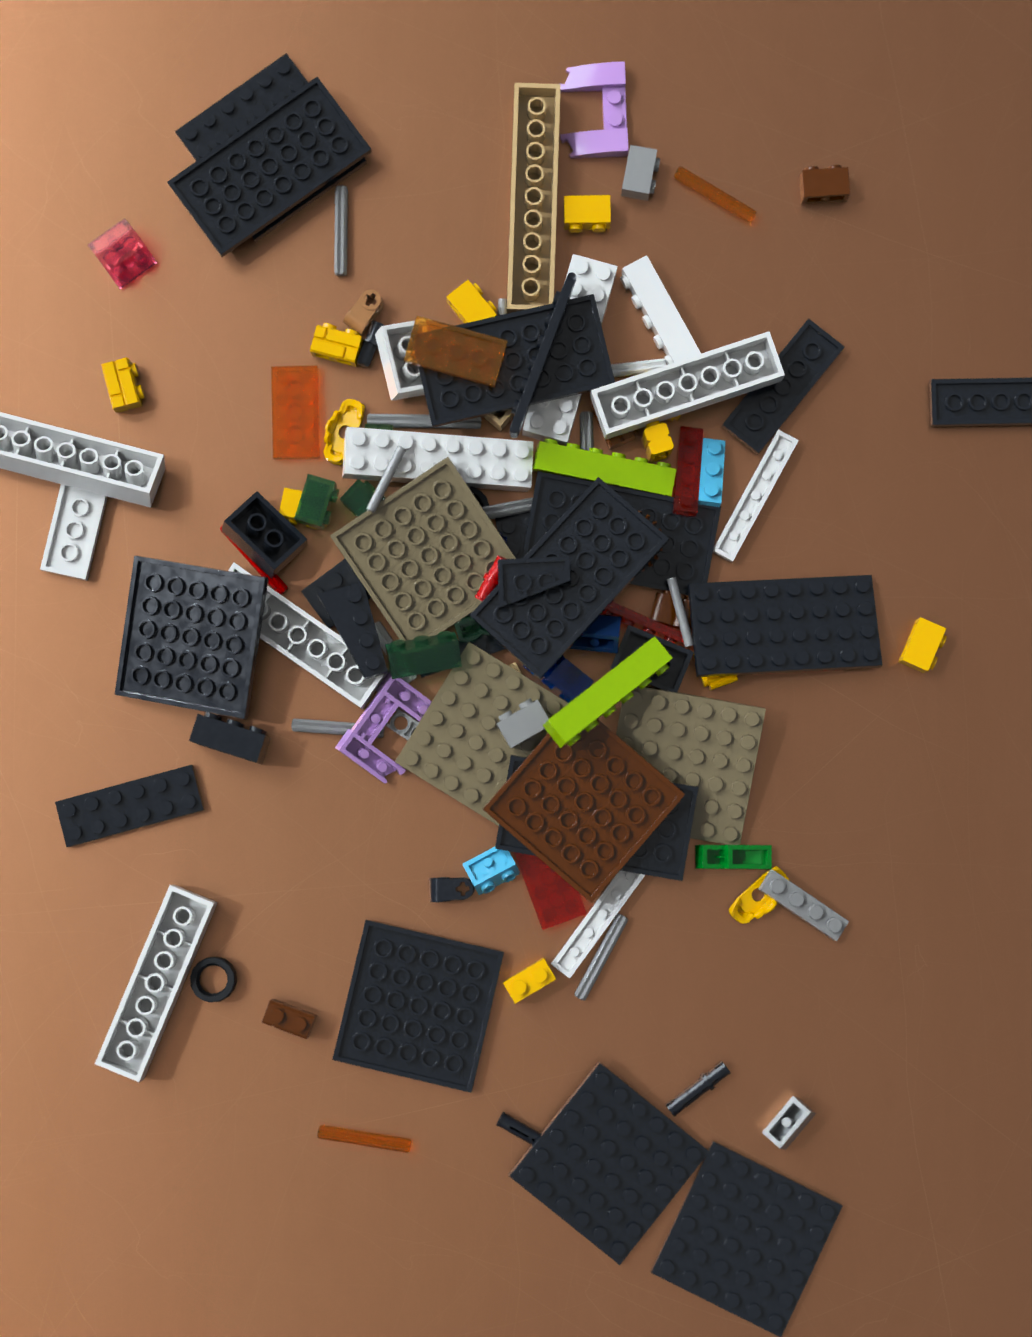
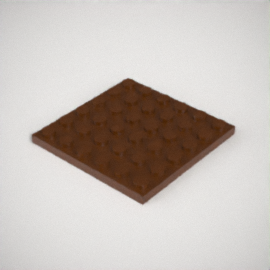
M597 719L599 724L592 730L587 732L584 729L580 732L579 736L581 738L572 746L565 744L560 748L548 733L483 808L487 814L591 903L685 795L599 719Z

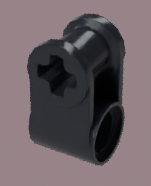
M429 878L430 902L468 899L475 890L469 878ZM462 882H465V886L470 887V890L466 891L465 895H462V891L457 889V887L461 886Z

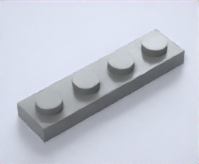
M770 869L758 890L833 941L839 939L849 922L774 870Z

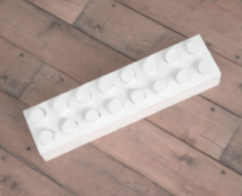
M573 254L567 275L570 272L575 273L576 283L570 299L594 294L602 326L618 266ZM582 394L530 405L522 429V435L544 441V438L554 439L558 441V445L566 446Z
M770 331L593 389L591 390L590 398L606 440L646 427V424L654 421L661 422L781 382L785 374Z
M0 412L1 469L151 508L165 471L163 454Z
M347 427L344 437L342 478L380 481L397 446H401L406 451L390 482L409 483L449 457L469 487L527 492L532 485L534 441Z
M233 563L228 570L252 575L236 563ZM267 586L260 639L363 710L387 674L364 679L340 635Z
M176 885L169 886L97 1057L96 1065L137 1082L144 1080L218 902Z

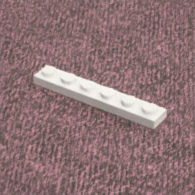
M778 429L715 544L713 553L733 562L799 440Z
M620 870L552 961L551 965L568 978H571L645 875Z

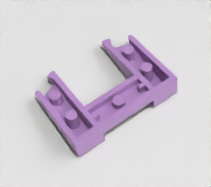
M625 61L567 68L566 73L569 76L565 85L561 84L560 92L602 91L604 130L560 134V141L562 143L568 141L573 150L569 157L628 156Z
M392 672L387 674L376 689L377 694L352 729H348L335 746V749L383 783H387L385 776L397 770L398 774L402 775L406 770L371 744L398 707L420 722L432 702Z

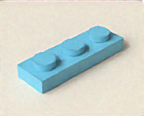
M703 438L701 441L697 504L720 507L722 503L726 443L724 440Z

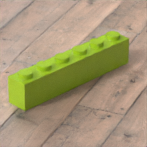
M544 438V441L537 443L532 471L592 482L599 477L608 485L672 496L677 469L671 468L669 463L657 462V465L650 464L646 458L635 457L634 460L626 459L625 454L612 452V455L603 454V450L597 448H589V451L582 450L578 444L567 443L566 446L558 445L557 440Z
M654 636L548 719L543 727L560 748L565 744L572 746L581 738L579 736L580 732L584 729L587 732L592 730L599 724L597 722L599 717L603 715L607 718L617 710L615 705L621 701L624 704L634 696L633 690L637 687L642 690L652 682L650 679L652 675L656 673L660 676L669 668L667 663L673 658Z

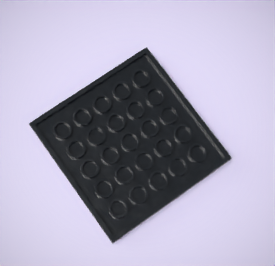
M286 53L180 127L175 133L194 160L197 161L308 82ZM362 158L253 235V240L257 242L366 165L365 158Z
M134 556L115 695L248 719L268 578Z
M365 920L332 1060L472 1093L504 952Z
M598 1061L508 1175L616 1263L621 1265L701 1164L709 1151Z
M712 1141L708 1149L709 1152L694 1178L655 1260L651 1273L778 1337H782L843 1206Z

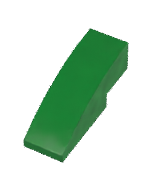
M695 845V869H772V845Z

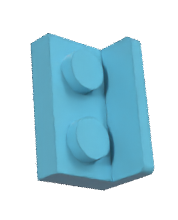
M495 847L463 863L479 895L490 893L496 886L504 882H510L520 874L510 852L495 849Z

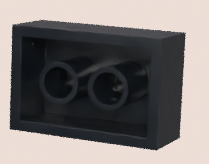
M258 491L224 520L221 530L271 579L304 549L307 538Z
M628 625L610 671L655 635ZM655 636L673 659L667 663L669 668L660 676L655 673L650 677L652 682L647 686L678 692L694 652Z
M206 711L204 716L197 714L189 739L190 742L251 762L263 764L271 740L270 737L266 736V731L250 726L249 730L244 729V724L228 719L227 723L221 721L222 717Z

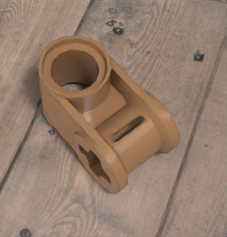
M373 289L364 291L355 305L346 314L343 323L363 336L383 308V300L380 294ZM369 298L371 300L375 298L377 303L375 305H369L367 301Z

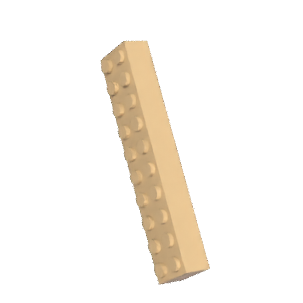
M515 83L507 314L552 304L554 299L561 84Z

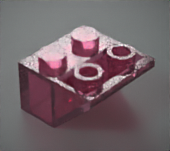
M125 218L88 244V247L119 289L157 263Z

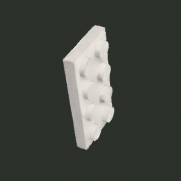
M61 484L40 570L87 581L108 496Z

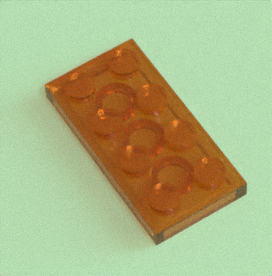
M416 316L404 363L495 387L508 340Z
M318 365L271 366L273 459L320 458Z

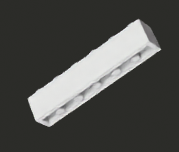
M646 255L623 267L620 280L625 289H630L633 295L631 300L635 308L641 309L644 315L642 320L647 329L651 328L655 334L653 340L658 349L662 348L666 354L664 357L666 364L669 365L701 354L648 256Z

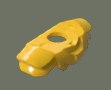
M346 399L342 402L339 411L335 410L333 416L327 421L324 442L326 443L324 456L332 464H343L344 439L339 435L340 429L344 426L360 428L365 410L364 404L354 399Z
M778 866L771 869L789 880L787 875ZM769 871L764 873L736 898L729 908L730 915L737 922L742 924L749 923L754 917L759 919L764 914L770 913L775 909L777 902L766 894L759 901H755L752 898L753 890L760 887Z

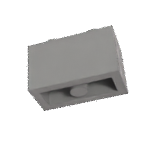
M630 145L621 196L648 201L649 193L654 194L656 180H652L653 171L658 172L660 158H656V149Z
M530 698L519 704L520 710L512 714L511 710L498 717L500 721L496 725L510 748L545 729L543 725L549 718L538 700L533 702Z
M792 1096L762 1133L777 1147L786 1150L816 1113L798 1097Z

